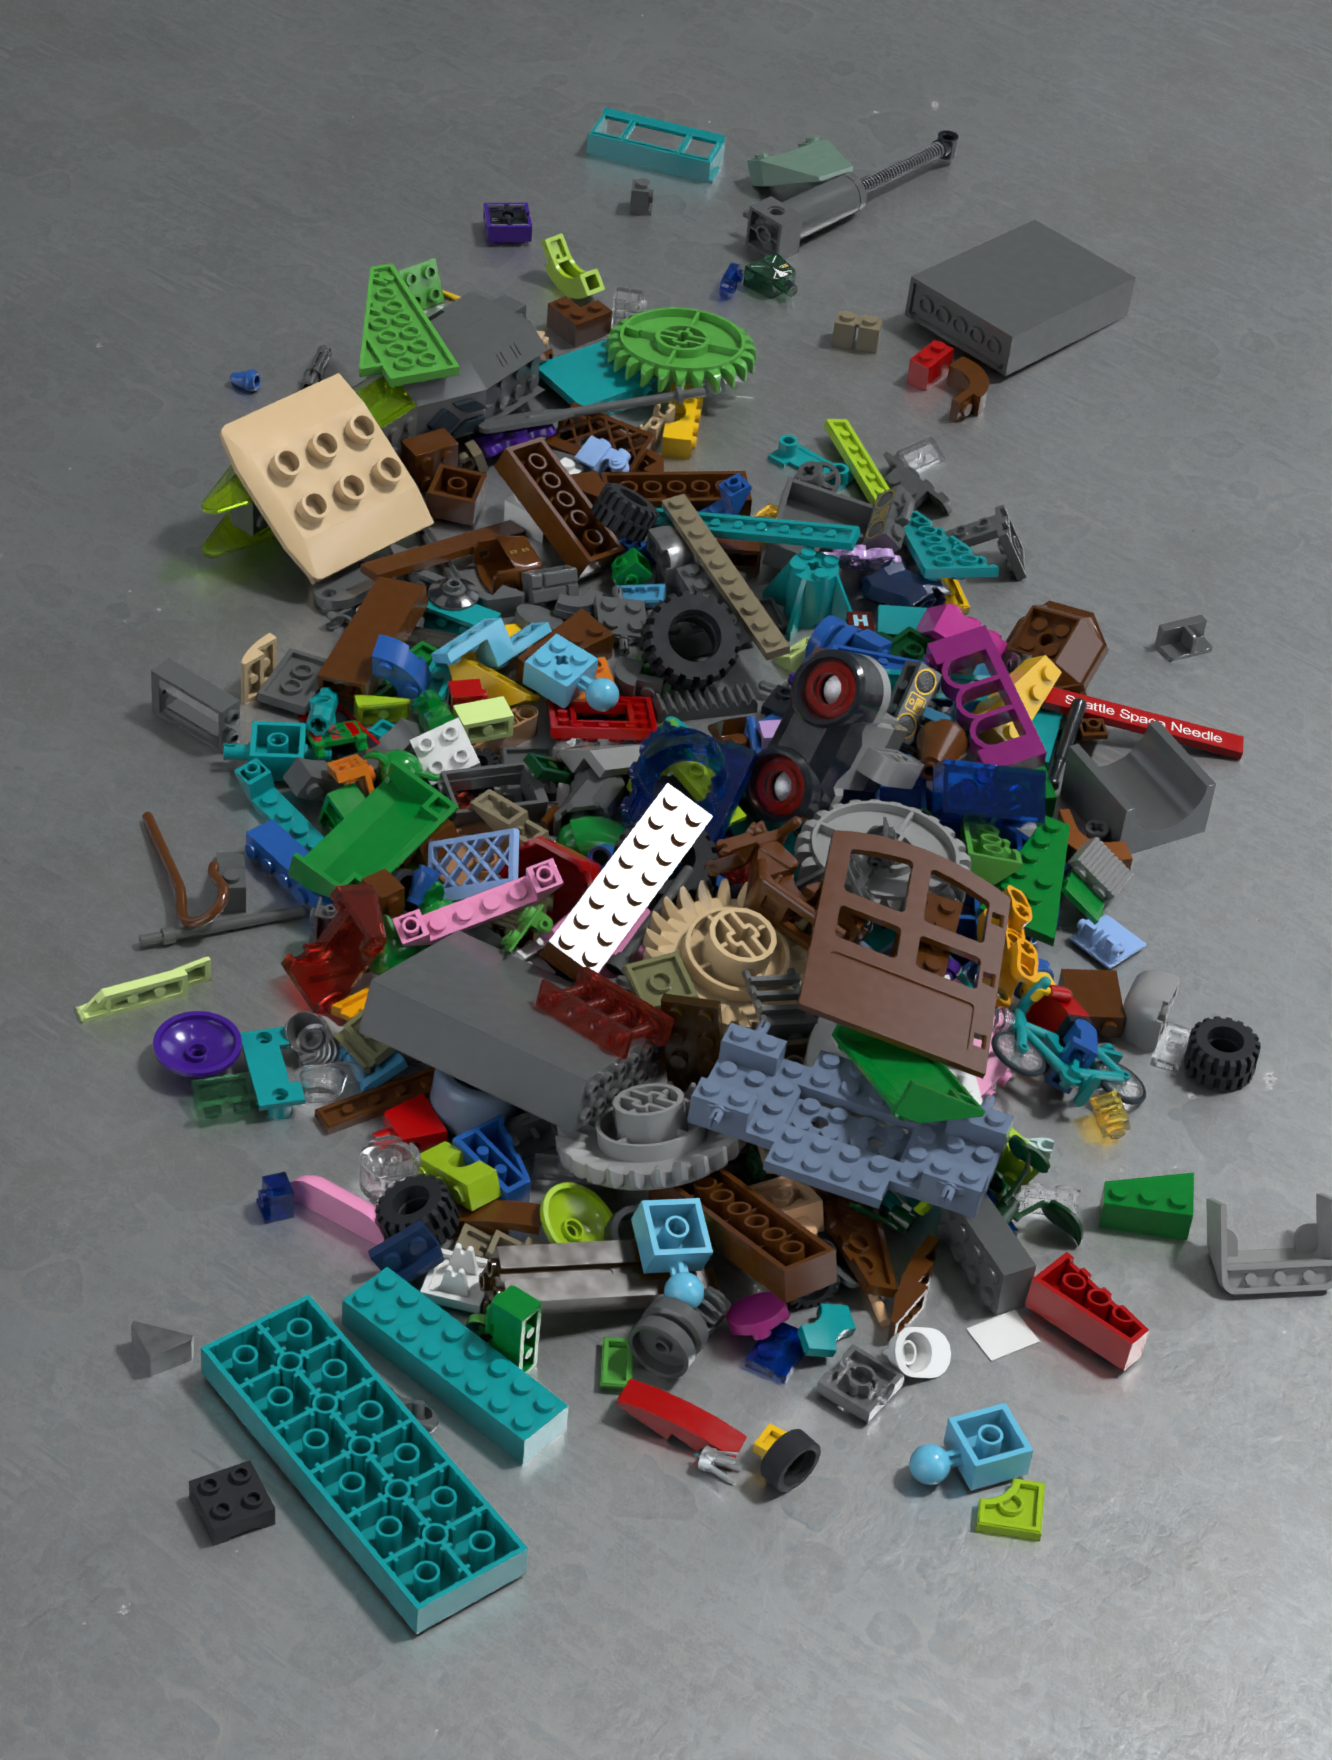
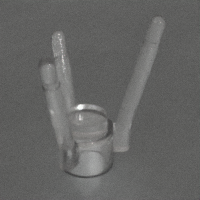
M722 376L719 393L714 391L708 380L703 381L706 397H713L714 401L755 400L754 397L722 395V393H725V386L729 385L722 379ZM737 377L735 383L741 382L742 380L739 377Z

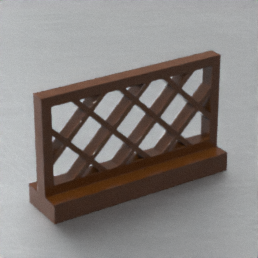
M573 402L570 408L580 407L583 405ZM603 413L585 415L586 419L575 423L572 422V418L564 419L556 428L557 433L545 438V442L550 449L574 456L582 448L579 442L588 440L591 435L597 437L609 433L611 440L608 442L615 450H617L615 445L629 441L631 449L626 451L630 455H634L629 472L637 470L656 440L655 434ZM598 421L606 423L607 427L595 431L592 430V423ZM589 426V433L580 436L576 435V428ZM619 429L626 431V436L613 439L611 432ZM570 430L573 431L574 438L560 439L562 433ZM640 437L647 439L644 445L633 447L632 440ZM608 467L605 472H612L611 468Z

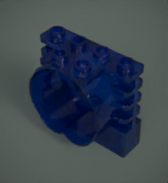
M665 720L662 727H658L655 732L651 731L648 739H643L639 749L640 756L637 762L634 761L629 768L628 777L631 780L632 791L629 797H624L620 806L623 820L627 823H635L642 818L655 800V782L663 770L672 764L682 761L698 762L708 767L715 775L711 778V791L703 800L696 802V804L713 816L704 828V831L710 836V841H713L716 845L718 840L723 839L751 779L753 770L749 768L752 762L756 760V750L728 740L721 743L716 741V738L700 730L683 726L678 728Z

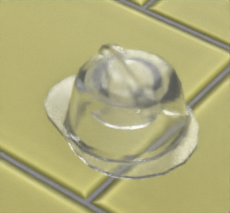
M354 1062L305 1065L294 1070L293 1077L296 1081L301 1082L305 1102L327 1103L337 1099L343 1093L346 1084L359 1080L364 1075V1068Z

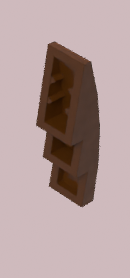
M495 1199L471 1211L454 1201L460 1218L458 1219V1228L454 1229L455 1233L453 1236H459L465 1223L490 1235H494L496 1229L509 1235L510 1230L539 1235L542 1224L540 1218L541 1204Z
M931 1234L927 1236L914 1253L902 1275L894 1299L888 1342L896 1333L907 1328L925 1307L928 1285L931 1282L933 1262L936 1260L940 1240Z

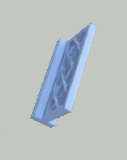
M511 828L429 842L428 867L439 872V877L442 874L447 879L443 884L445 891L443 898L458 902L518 879L519 829ZM505 837H509V847L503 852L499 846ZM484 841H487L490 847L482 856L478 849ZM465 844L468 847V851L461 859L456 853ZM438 848H444L448 852L441 862L438 861ZM496 852L501 858L493 868L488 861ZM475 856L479 862L471 871L467 864ZM454 859L458 865L450 875L446 867ZM507 864L509 867L508 878L502 879L499 872ZM485 867L489 874L483 882H480L477 876ZM464 871L468 877L460 886L456 879Z

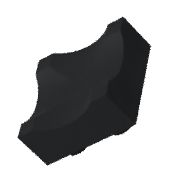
M250 1460L189 1481V1498L199 1512L213 1546L224 1543L229 1538L243 1531L275 1525V1506Z

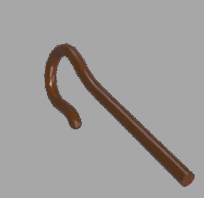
M145 812L142 815V819L175 891L178 921L184 927L192 929L204 927L222 913L229 898V887L219 873L218 862L212 861L208 866L209 878L218 889L216 901L204 914L190 917L187 911V895L184 882L153 814Z

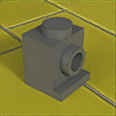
M633 179L630 213L652 214L654 190L649 189V180Z

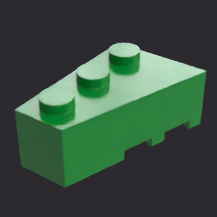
M355 783L328 793L317 824L321 828L326 826L332 831L367 797L366 794L359 790Z

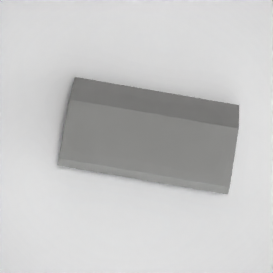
M625 742L563 749L557 754L572 773L593 769L601 778L632 774L643 746L649 744L650 747L658 744Z

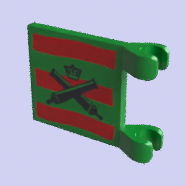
M356 720L335 723L325 732L324 736H315L306 728V738L313 749L315 759L327 758L324 747L355 742L358 752L369 750L366 741L367 734L362 732Z

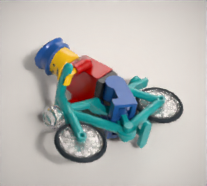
M1038 958L1037 979L1029 987L1022 982L1017 984L1013 995L1020 999L1013 1011L1011 1012L1003 1006L995 1010L992 1032L995 1035L991 1040L992 1050L995 1055L1009 1069L1027 1077L1042 1075L1045 1071L1046 1061L1051 1067L1044 1076V1082L1067 1094H1070L1073 1088H1079L1080 1090L1073 1099L1077 1107L1084 1106L1095 1090L1105 1091L1113 1098L1126 1104L1139 1105L1143 1103L1146 1099L1145 1086L1131 1070L1119 1064L1123 1058L1122 1053L1116 1052L1111 1044H1103L1098 1047L1097 1031L1092 1026L1093 1023L1090 1020L1089 1014L1073 998L1072 992L1068 988L1055 984L1051 964L1047 960ZM1029 1008L1030 1010L1027 1013V1017L1025 1018V1012Z

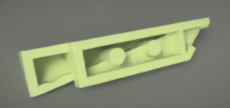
M209 956L200 958L160 974L103 988L88 1003L76 1007V1012L81 1022L86 1023L187 996L189 986L211 981V959Z

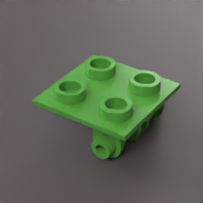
M435 257L398 270L423 310L445 302Z
M543 904L532 905L530 908L528 906L525 907L517 919L520 922L518 927L513 931L510 929L502 939L501 944L504 945L501 949L502 951L511 953L527 929L533 933H547L552 929V919L541 911L544 907Z

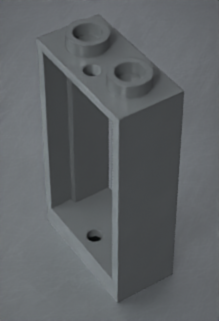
M170 658L151 670L152 712L220 753L224 751V743L237 744L240 741L239 699ZM178 690L218 713V722L179 700Z
M524 761L441 771L440 779L435 784V789L455 804L457 802L453 792L520 784L526 801L516 802L515 804L528 811L529 820L542 819L549 803L541 780H537L529 773V768ZM458 808L448 819L454 822L456 828L469 823L484 821L472 808L460 810Z

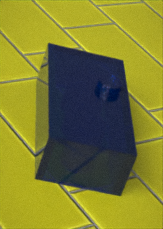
M944 759L933 766L932 816L937 819L1024 829H1035L1045 823L1046 770Z

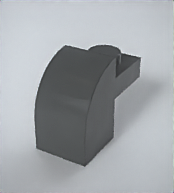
M622 656L618 657L614 671V683L618 687L619 696L651 697L652 700L655 694L659 693L660 697H663L664 679L644 675V662L641 660Z

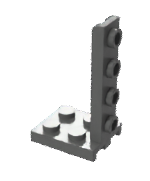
M1005 505L995 507L994 516L981 518L978 521L960 525L945 532L947 537L953 535L969 547L998 538V548L1002 555L1006 554V565L1009 572H1014L1017 581L1027 578L1024 548ZM903 545L906 565H917L907 546Z

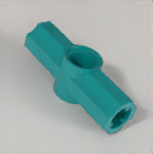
M331 687L321 688L320 692L309 700L311 710L306 725L307 730L311 731L315 736H324L325 732L336 723L335 712L339 697L338 692H334Z

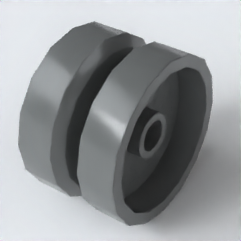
M661 1297L654 1299L643 1313L642 1318L630 1331L628 1345L632 1355L647 1370L661 1377L677 1378L687 1372L695 1357L706 1345L709 1331L706 1322L700 1314L687 1303L676 1298Z

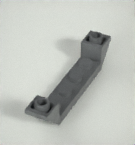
M392 544L390 546V555L409 549ZM425 569L395 577L396 580L426 585L427 595L430 586L435 581L446 578ZM502 585L494 595L479 590V599L476 604L501 613V618L514 617L517 606L524 604L525 593Z

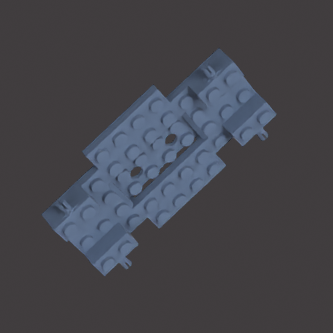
M765 1020L759 1021L756 1030L734 1023L730 1024L721 1041L719 1058L708 1078L701 1077L691 1096L687 1122L769 1149L770 1151L764 1161L763 1170L879 1209L888 1189L975 1219L1008 1143L1014 1119L1013 1115L992 1109L996 1102V1098L993 1095L990 1101V1094H986L980 1105L986 1111L983 1117L917 1123L908 1119L904 1122L891 1114L892 1109L852 1060L821 1050L811 1068L784 1059L787 1041L767 1035L768 1030L771 1028V1024L766 1021L765 1025ZM819 1101L836 1106V1108L830 1109L821 1106ZM846 1110L851 1111V1112H854V1113H857V1114H860V1115H863V1116H867V1117H863V1118L860 1119V1118H857V1117L848 1115V1112H847ZM874 1119L894 1126L887 1128L878 1125ZM814 1121H822L825 1124H827V1126L823 1127L822 1129H819L814 1127L811 1123ZM870 1140H879L884 1145L876 1148L868 1142Z

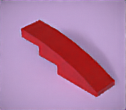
M631 1378L627 1381L615 1402L616 1405L666 1440L673 1434L697 1452L707 1445L716 1448L718 1451L739 1452L747 1438L746 1435L696 1405L659 1388ZM727 1455L736 1458V1455Z

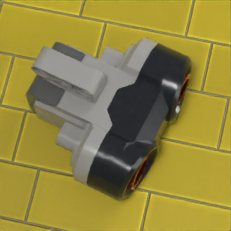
M828 649L811 655L797 669L791 685V702L768 747L755 755L745 775L747 801L753 812L761 820L774 826H781L793 817L798 816L802 819V825L798 828H802L806 821L813 819L816 812L820 810L829 811L830 805L840 803L843 797V789L877 793L881 785L904 789L913 788L924 764L899 751L909 730L898 724V719L886 713L891 698V685L885 669L878 661L863 654Z

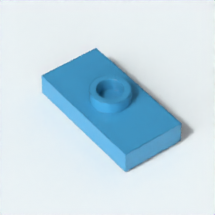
M665 584L616 585L618 588L619 586L622 587L623 598L643 600L645 602V609L655 608L666 597Z

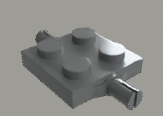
M614 586L612 588L613 597L595 595L593 601L595 619L614 634L613 642L618 644L619 654L622 656L624 652V656H627L630 653L629 644H639L642 638L640 635L641 629L647 619L645 602L643 600L623 598L622 587Z

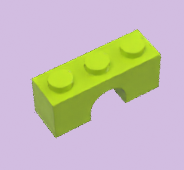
M446 1141L416 1156L418 1163L417 1175L424 1174L426 1177L430 1174L434 1175L436 1179H442L453 1200L471 1211L502 1196L496 1169L480 1160L465 1166L462 1150Z

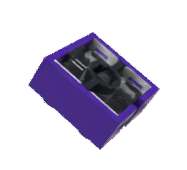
M528 202L484 203L483 221L487 242H532L531 217H529Z

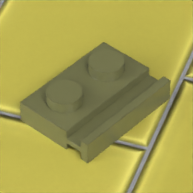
M363 1009L343 1025V1030L339 1033L334 1032L333 1036L364 1071L369 1074L371 1072L370 1068L375 1064L380 1065L397 1050L359 1032Z

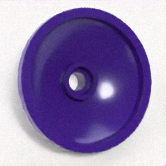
M190 1011L175 1015L161 1024L154 1035L153 1050L158 1062L167 1070L185 1077L204 1078L225 1071L237 1061L242 1050V1038L238 1028L229 1019L212 1012Z

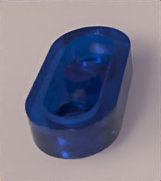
M731 263L720 283V296L729 298L731 294H735L737 284L741 283L744 277V270L741 269L740 264Z

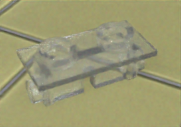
M1040 1183L1021 1185L1017 1194L1018 1202L1020 1203L1018 1209L1025 1210L1042 1200L1048 1203L1051 1200H1056L1069 1208L1075 1215H1078L1079 1203L1074 1202L1077 1201L1081 1190L1072 1189L1068 1185H1058L1055 1188L1043 1187ZM1041 1208L1029 1213L1044 1215Z

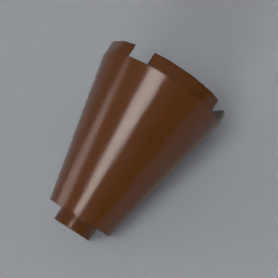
M948 719L929 721L920 729L916 738L917 760L924 764L920 773L923 779L936 781L965 759L969 743L967 742L964 729L956 722Z

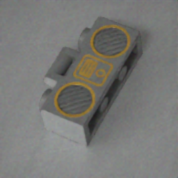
M897 485L877 495L863 541L867 549L889 548L893 552L901 549L905 536L904 529L909 524L915 503L912 495L902 485Z
M910 660L905 662L891 693L889 707L886 713L899 720L898 724L909 730L902 743L903 746L909 747L916 741L920 726L923 727L927 723L923 717L926 707L935 710L937 704L931 699L939 692L942 674L926 664Z

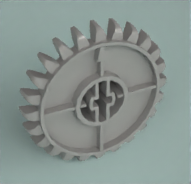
M870 799V801L849 800L848 804L835 803L830 805L829 811L820 810L816 812L813 819L806 821L802 826L801 833L797 836L794 846V857L798 860L799 865H801L798 880L800 881L825 867L831 835L834 830L868 833L872 826L883 825V817H886L889 827H894L897 840L926 849L968 870L971 869L972 864L970 856L965 853V844L959 839H954L955 832L947 826L943 827L939 823V819L931 815L928 816L915 807L910 808L901 803L884 802L878 799ZM850 854L849 860L855 861L859 865L863 874L860 879L864 887L867 886L871 891L874 902L900 911L903 908L906 897L910 867L893 861V873H890L888 866L878 869L871 868L867 863L866 855ZM846 875L844 888L846 891L855 894ZM935 875L930 876L929 893L954 901L958 899L961 903L964 902L966 892Z
M668 1081L667 1084L643 1083L642 1085L623 1090L614 1097L613 1106L605 1109L600 1116H595L587 1125L581 1126L573 1133L557 1126L558 1136H555L560 1161L565 1168L571 1170L572 1175L582 1179L586 1178L587 1182L622 1190L664 1189L696 1181L728 1165V1161L740 1155L741 1149L746 1146L747 1142L687 1122L691 1096L696 1088V1084L691 1083L685 1094H683L681 1089L675 1087L672 1081Z

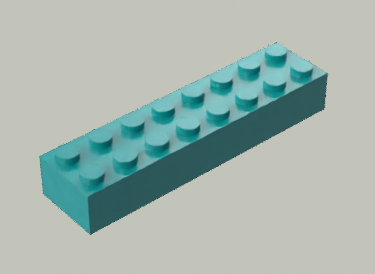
M386 1267L342 1300L343 1326L522 1466L567 1430L569 1405L390 1268Z

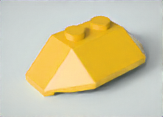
M466 654L460 656L461 660L459 662L448 665L452 681L480 679L482 689L487 690L488 699L504 696L510 709L522 704H532L540 699V696L536 693L531 692Z

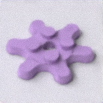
M855 545L853 551L833 549V552H823L828 555L837 556L840 569H856L860 572L875 571L876 567L882 566V564L889 560H894L895 563H903L901 556L894 555L893 550L889 548H870L866 550V545Z

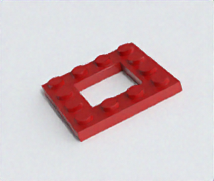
M619 696L615 707L605 712L594 710L587 702L570 703L563 709L547 699L551 738H555L558 741H570L571 738H581L586 742L609 739L610 742L621 743L624 740H635L637 743H650L651 740L657 741L658 729L651 697ZM576 713L586 717L593 716L594 713L604 714L607 717H618L620 714H626L627 721L577 720Z

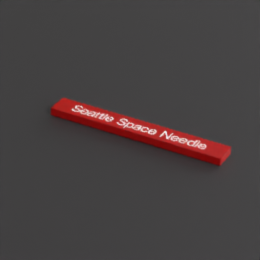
M1052 687L1042 704V709L1067 715L1072 701L1075 698H1081L1087 703L1083 719L1103 718L1105 725L1143 735L1149 723L1158 720L1181 745L1236 759H1241L1243 755L1244 736Z

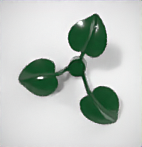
M1013 1135L1009 1139V1148L1015 1157L1025 1162V1167L1012 1187L1005 1183V1179L999 1171H995L988 1187L1000 1194L994 1203L995 1207L1007 1224L1012 1220L1018 1222L1022 1217L1041 1208L1045 1217L1070 1235L1079 1246L1083 1241L1084 1235L1082 1224L1079 1218L1060 1202L1051 1200L1048 1203L1042 1200L1019 1212L1020 1203L1013 1197L1015 1191L1031 1167L1041 1173H1047L1050 1170V1163L1037 1148L1027 1144L1018 1135Z

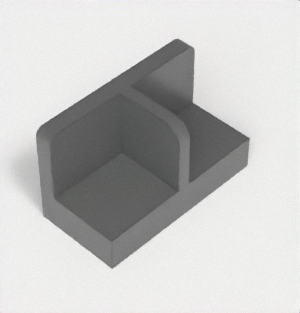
M1202 615L1161 624L1158 627L1155 645L1170 662L1210 653L1213 648L1203 636L1207 620Z

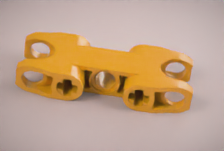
M1011 885L1003 891L1004 894L1011 898L997 992L1000 997L997 995L996 1007L1004 1011L1013 1003V993L1019 982L1029 987L1037 979L1039 963L1037 951L1025 939L1024 927L1032 920L1031 907L1023 892ZM987 908L978 916V942H982ZM992 917L991 923L999 926L1000 920ZM983 977L982 983L990 986L991 979Z

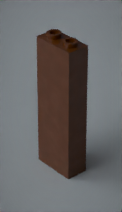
M379 576L317 674L319 690L323 687H331L334 692H338L339 699L354 701V695H374L384 679L372 675V654L379 634L406 643L428 606L426 585Z

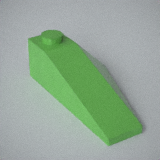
M961 814L960 840L966 846L965 853L970 856L971 872L995 885L1021 869V854L1017 849L1011 850L1009 848L1010 842L999 837L1000 831L988 818Z

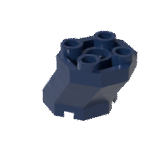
M894 560L886 561L882 564L881 569L874 574L870 573L861 579L862 587L860 588L864 597L875 603L921 608L943 605L946 602L945 594L950 596L952 593L947 584L941 580L931 581L927 578L925 579L923 575L911 572L906 564L902 562L895 563Z

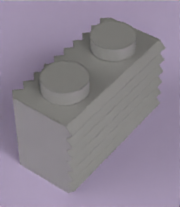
M1098 837L1086 840L1068 861V864L1073 868L1072 870L1083 881L1085 880L1091 889L1104 901L1115 898L1133 876V872Z

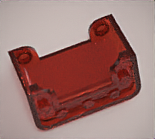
M371 884L336 886L329 896L334 902L333 906L337 913L315 943H305L302 947L303 953L296 957L292 953L287 954L281 962L286 973L315 1014H331L332 1005L348 996L377 955L385 948L387 937L379 895Z

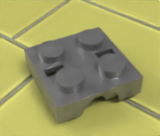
M852 1344L843 1354L838 1367L832 1373L827 1371L818 1380L816 1392L868 1423L900 1389L905 1375Z

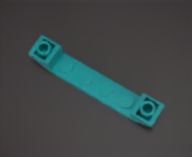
M257 757L234 770L253 808L267 822L273 819L309 852L324 838L274 787L272 772Z

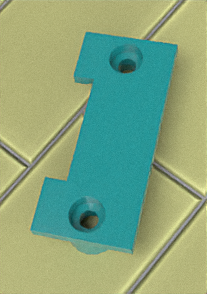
M792 435L781 436L778 449L768 455L769 461L782 468L790 465L798 470L803 463L808 461L827 462L834 465L838 469L841 478L840 486L836 493L856 482L852 473L849 472L847 465L828 461L798 444V439ZM823 468V473L832 472L829 468ZM836 476L833 477L831 480L825 481L834 486L836 482Z
M285 1027L240 1032L242 1050L259 1111L268 1110L269 1115L274 1119L289 1117L292 1113V1106L305 1104V1096L300 1081H289L281 1049H289Z

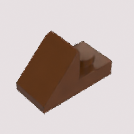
M747 716L725 719L708 725V731L730 761L752 757L749 739L744 733Z

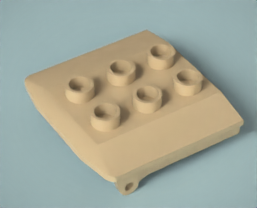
M339 373L224 425L219 432V439L234 472L283 549L306 574L313 587L321 580L434 523L411 475L365 403Z

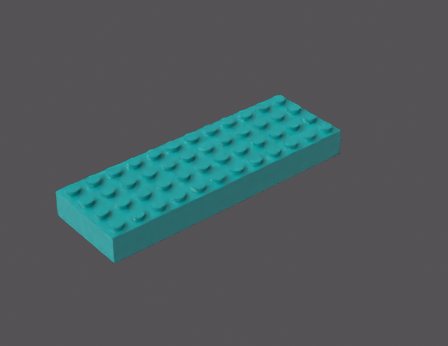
M309 1294L201 1347V1373L416 1634L527 1573L528 1547Z

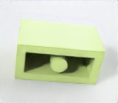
M504 696L453 705L454 719L459 717L471 744L513 736L514 715Z

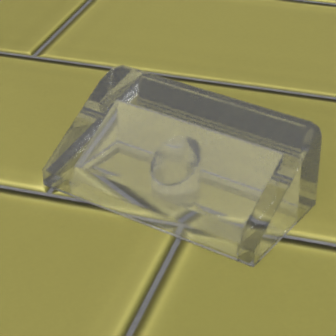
M932 436L901 448L896 452V455L905 463V467L908 469L912 467L917 473L946 460Z

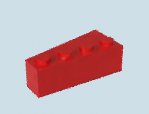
M1068 1252L1064 1253L1032 1278L1025 1306L1113 1365L1125 1371L1141 1357L1149 1329L1124 1305H1117L1111 1299L1112 1294L1105 1287L1099 1288L1091 1280L1092 1275L1085 1268L1079 1269L1073 1263L1074 1257Z

